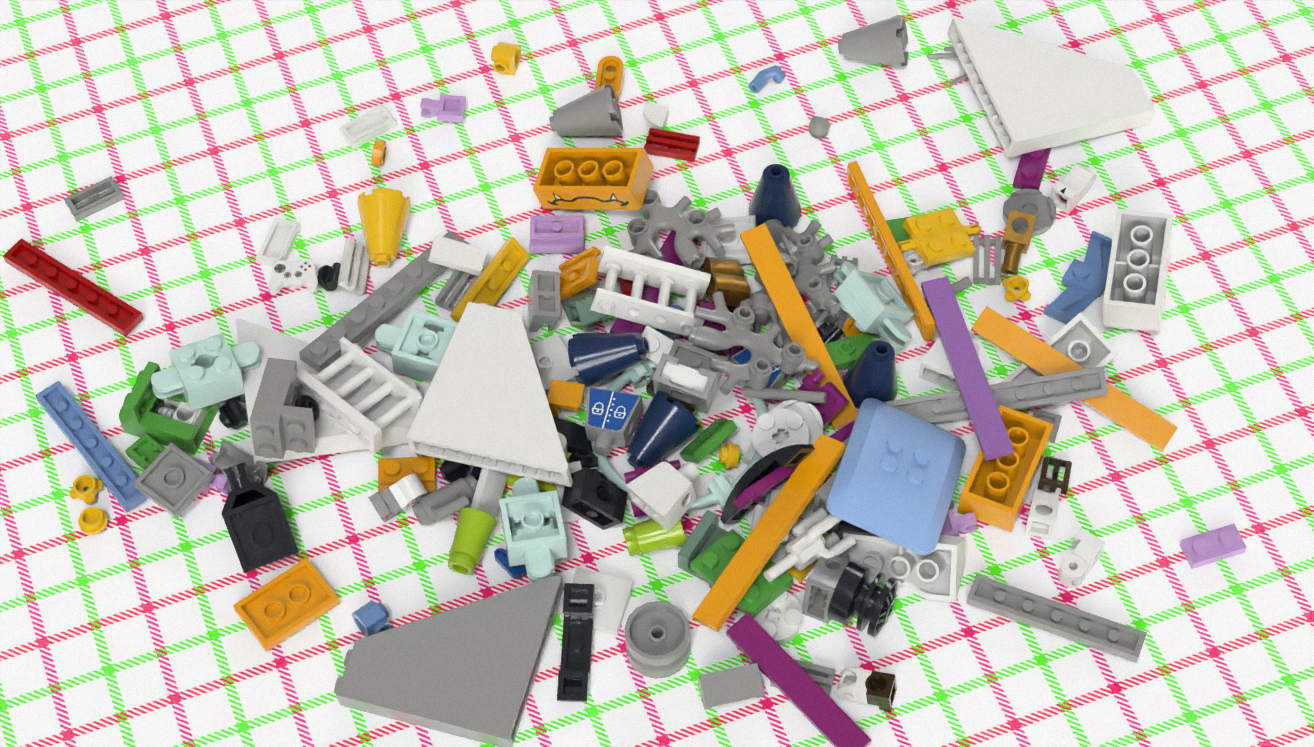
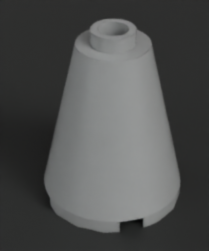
M896 15L843 33L842 39H838L839 54H843L844 58L848 60L908 66L909 52H904L906 51L907 44H909L905 18H903V15Z
M612 84L599 87L553 110V116L549 117L552 131H557L559 136L622 135V117L619 105L617 106L615 99H612L617 98Z

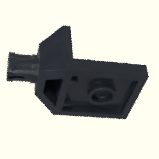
M246 462L236 465L240 478H237L233 466L225 469L224 473L227 475L231 491L228 493L221 516L227 527L243 573L299 553L277 492L258 482L253 483L248 473Z

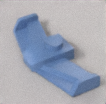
M1096 231L1091 232L1084 262L1074 258L1062 277L1061 284L1068 286V288L1044 308L1043 314L1067 325L1095 299L1102 296L1106 287L1112 247L1111 238Z

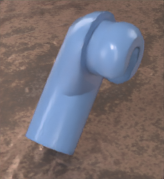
M771 66L759 71L748 87L752 92L758 93L767 81L773 79L775 83H779L786 77V73L781 70L782 67Z

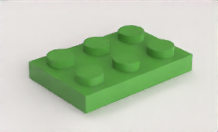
M731 529L690 562L691 570L712 587L746 539ZM769 559L736 607L744 614L748 612L754 618L794 585L793 577L785 571L772 582L767 581L764 577V572L776 564Z

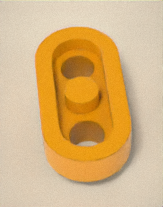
M603 57L598 63L595 89L606 84H612L617 97L612 99L615 100L621 94L624 75L623 61L619 57Z

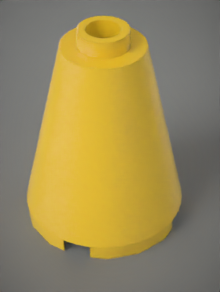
M390 188L372 189V194L365 195L364 191L358 196L357 205L368 256L375 265L388 266L396 260L411 207V200L409 196H407V199L404 198L402 191Z

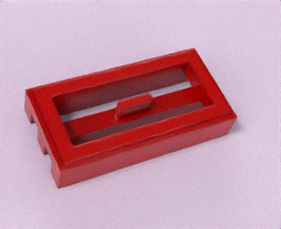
M649 128V135L644 145L647 154L695 162L700 146V136Z

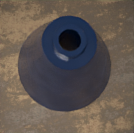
M771 164L764 169L750 201L748 212L749 215H756L757 226L768 220L777 219L782 222L784 227L790 226L793 229L799 222L801 205L789 170L781 164Z
M577 333L571 335L573 338L568 341L571 368H577L579 375L574 377L578 383L585 384V389L593 387L645 360L646 354L649 353L648 341L639 333Z
M876 340L871 342L844 375L843 384L856 408L859 409L861 403L867 398L887 402L895 400L897 396L898 381L895 351L886 341Z
M658 391L653 396L626 451L629 457L627 462L633 468L643 466V468L654 466L701 428V425L696 424L698 419L677 400L674 403L667 401L666 398L669 395L664 392Z

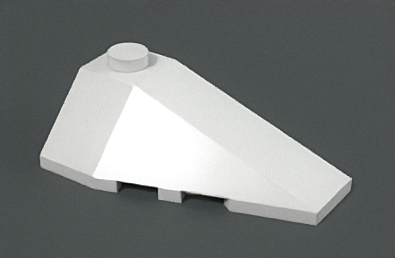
M1081 312L1046 342V344L1086 369L1104 367L1119 354L1112 344ZM1022 363L1001 383L1040 377L1042 375Z
M870 532L843 533V538L851 535L855 540V545L845 551L849 554L850 561L868 567L870 574L878 575L883 573L887 580L890 577L895 578L899 581L898 587L912 590L918 593V596L925 599L946 602L957 601L965 567L966 537L940 535L934 551L929 555H921Z

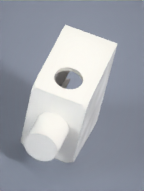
M968 329L971 339L973 340L974 333ZM939 337L921 360L918 378L952 391L959 390ZM973 342L976 352L978 354L979 345Z
M689 461L679 470H676L668 462H661L628 483L626 487L631 502L669 532L696 499V493L691 481L699 475V471Z

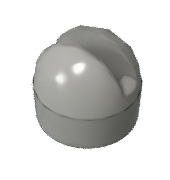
M812 117L808 127L810 135L815 139L825 137L829 132L831 123L823 117Z

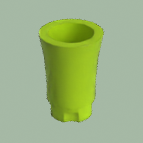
M462 508L459 510L457 527L449 551L450 557L447 567L450 570L463 575H473L486 544L497 526V520L493 516L474 508Z
M652 518L635 523L633 527L622 529L629 556L637 555L640 552L643 555L654 551L682 547L686 542L680 519L669 532Z

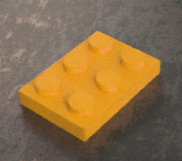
M306 557L235 603L233 608L267 652L339 605L340 601Z

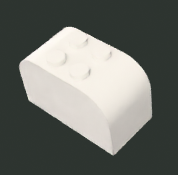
M1117 209L1103 301V327L1160 332L1171 253L1173 214Z

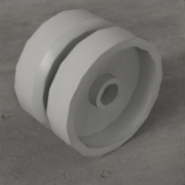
M655 601L647 602L637 607L628 616L624 628L627 660L632 668L641 675L654 679L666 678L678 673L688 662L691 652L689 620L683 611L671 603Z

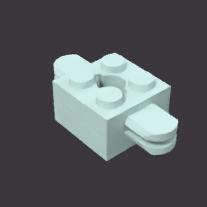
M844 261L840 266L841 269H837L833 274L841 284L833 293L840 301V307L854 318V324L860 331L882 335L893 348L901 350L905 342L912 338V334L904 325L915 312L884 275L860 271L852 263Z
M410 310L403 328L382 324L376 329V346L380 351L391 353L393 372L432 382L458 322Z
M223 333L169 350L172 367L153 373L151 384L154 395L162 400L183 393L191 411L245 393L242 373L258 368L261 365L259 346L249 341L229 348Z
M527 477L518 479L512 487L513 497L499 499L500 517L509 567L525 564L529 579L532 582H537L554 576L555 559L567 558L566 534L557 490L540 493L539 484L535 479Z

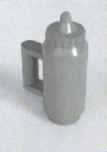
M473 476L459 478L418 499L417 503L412 505V509L420 525H432L471 505L478 480Z

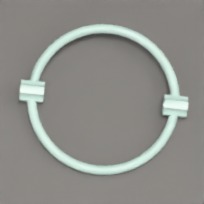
M648 359L622 371L623 373L608 386L607 390L620 391L629 382L634 388L647 386L653 379V369H656L658 364ZM746 381L738 383L742 388L743 386H748ZM750 398L756 408L758 418L763 413L768 412L764 399ZM591 441L592 449L595 441ZM593 451L594 455L598 457V465L606 478L628 492L625 480L614 470L607 456L596 454ZM757 451L746 469L735 480H732L729 474H720L715 477L708 485L710 494L696 497L688 510L707 507L717 503L723 511L725 503L736 483L750 467L762 459Z

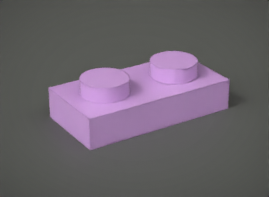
M1234 523L1181 539L1179 544L1191 569L1243 554L1247 548Z

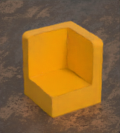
M551 380L547 400L553 417L559 418L561 408L579 410L581 403H585V384Z

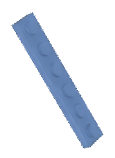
M60 381L55 382L35 395L37 402L126 513L149 499L134 488L132 483L137 479V476Z

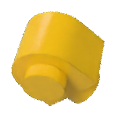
M499 42L497 46H493L491 51V61H494L493 69L501 74L515 76L521 60V46Z

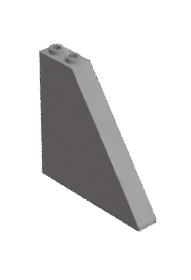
M555 575L355 640L353 649H349L344 659V666L346 668L343 676L337 678L334 687V694H336L340 706L497 747H512L564 591L562 576Z

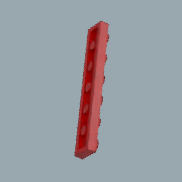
M22 238L3 255L7 264L124 337H127L144 319L142 312Z

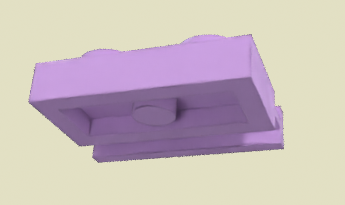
M584 215L530 216V253L584 252Z

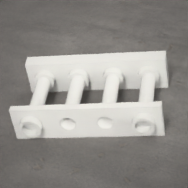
M605 245L597 269L598 272L607 274L604 289L597 288L590 310L689 337L692 326L703 325L704 319L694 317L697 299H703L711 274ZM617 277L633 281L631 297L615 292ZM644 284L660 288L657 304L641 300ZM670 291L686 296L684 311L668 307Z
M343 337L340 339L341 357L317 375H311L303 368L300 369L296 376L295 386H300L301 396L308 395L318 403L319 410L373 453H376L383 447L382 430L408 409L417 415L423 402V396L416 388L409 387L364 353L358 344L351 343ZM349 364L359 371V373L336 390H330L324 385L326 381ZM368 379L379 386L356 405H349L343 400V398ZM388 394L399 401L375 421H370L362 415Z

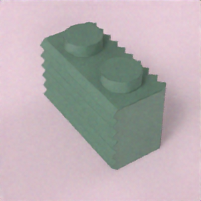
M587 289L582 291L581 294L572 295V298L562 300L561 304L571 326L587 327L610 316L590 310L596 290Z

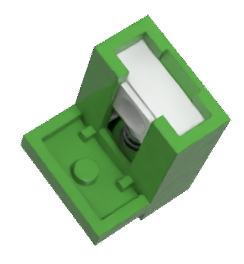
M148 361L144 370L138 373L136 383L131 393L129 392L125 396L123 406L120 409L119 420L123 431L137 437L148 433L159 444L168 446L170 443H173L182 451L195 455L219 411L218 405L215 403L191 411L183 393L163 400L157 398L153 393L151 376L153 373L161 371L159 364Z

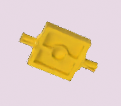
M951 207L905 218L903 226L909 235V239L898 241L897 245L901 253L914 250L922 258L926 267L973 256L976 248L969 236L980 234L981 227L979 223L964 226Z

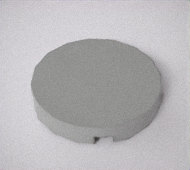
M1026 188L1017 190L1003 204L1002 218L1005 224L1007 223L1010 210L1036 216L1032 237L1044 234L1051 229L1055 222L1056 206L1049 196L1042 195V192L1039 190ZM1016 219L1012 223V228L1017 233H1024L1028 229V224L1023 219Z

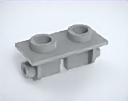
M222 440L220 452H213L210 455L209 461L213 466L222 471L233 466L237 478H240L236 465L246 462L247 470L253 483L258 482L265 485L268 464L257 461L254 465L252 455L229 442Z

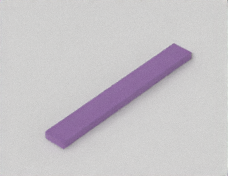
M948 276L921 282V289L935 321L938 335L985 461L1013 454L1012 443Z

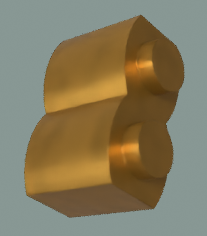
M705 257L701 272L711 274L706 290L710 303H714L712 295L719 291L723 292L725 303L728 306L736 307L740 305L741 301L749 299L750 285L747 284L744 278V269L741 268L737 260Z

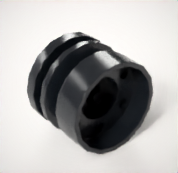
M850 561L836 585L827 617L847 626L853 617L857 615L856 629L862 632L869 622L867 634L876 637L891 616L896 602L899 581L890 577L884 585L885 575L879 573L870 583V569Z

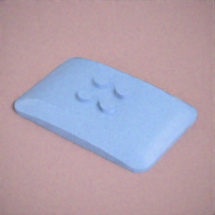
M867 398L861 403L845 452L842 455L826 500V508L833 516L915 553L929 555L937 546L962 466L966 444L961 437L878 399Z

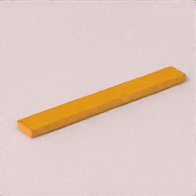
M858 162L848 163L847 182L903 299L915 312L912 318L923 340H932L935 333V321Z
M763 223L741 233L740 239L790 342H795L802 346L805 355H807L806 359L819 362L818 368L825 373V377L819 382L821 387L826 382H832L848 399L849 403L830 423L834 431L843 428L856 419L857 410L766 224ZM804 370L806 375H811L813 373L811 371Z
M988 306L984 308L971 328V331L1042 376L1086 369ZM1106 382L1108 396L1081 400L1161 452L1178 429L1177 426Z
M824 434L819 435L813 444L815 449L795 469L692 615L694 621L716 632L720 631L814 497L816 491L821 487L844 454L846 449L845 443Z

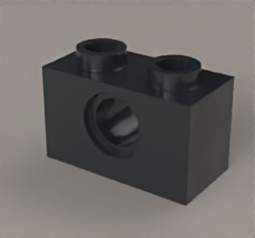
M587 467L571 473L573 484L572 487L565 486L561 504L563 507L602 530L623 523L628 492Z

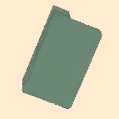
M707 510L678 552V568L701 580L703 579L691 570L690 562L728 532L717 526V514Z

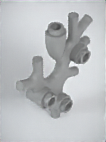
M648 188L641 208L642 215L647 221L642 218L633 219L628 223L627 231L631 244L634 246V249L631 251L632 253L639 255L648 254L652 258L665 261V257L655 245L654 237L664 229L675 231L674 250L685 267L696 270L702 266L704 260L703 254L694 244L693 239L706 241L716 255H721L725 248L718 238L735 234L734 223L718 226L710 225L712 221L722 217L718 207L708 212L699 209L693 210L687 217H684V211L692 204V201L687 196H683L675 206L666 207L661 204L658 192Z
M812 220L806 230L800 234L790 226L785 227L783 233L797 247V250L793 253L799 259V263L797 264V275L793 282L799 294L808 295L814 308L828 309L832 314H836L840 310V305L835 302V296L831 293L825 280L821 279L822 276L837 271L836 265L833 260L818 265L824 259L825 254L823 250L831 245L834 240L828 233L820 240L814 237L821 227L820 222L817 220ZM774 241L779 252L787 253L785 249ZM756 273L754 279L762 286V288L759 291L750 294V297L755 294H765L768 296L758 274Z
M719 291L712 295L715 305L714 310L696 307L694 317L722 324L726 329L719 331L699 324L697 327L692 326L688 342L693 343V346L713 351L726 350L733 346H743L751 353L750 360L744 364H734L716 358L711 359L709 369L724 372L728 376L719 387L720 391L725 395H728L742 381H746L748 386L755 390L764 389L770 379L772 365L775 364L786 374L802 373L803 370L814 372L819 367V362L806 359L807 355H805L800 344L795 342L789 343L781 349L773 343L776 336L781 332L779 325L772 324L762 334L752 332L751 328L755 320V314L751 309L749 301H741L740 306L732 313L726 306L723 292Z

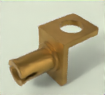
M1013 210L1009 211L1001 243V249H1006L1001 272L1010 275L1018 274L1021 254H1027L1036 219L1035 215ZM1016 219L1025 220L1028 224V229L1024 233L1015 232L1012 228L1013 221Z

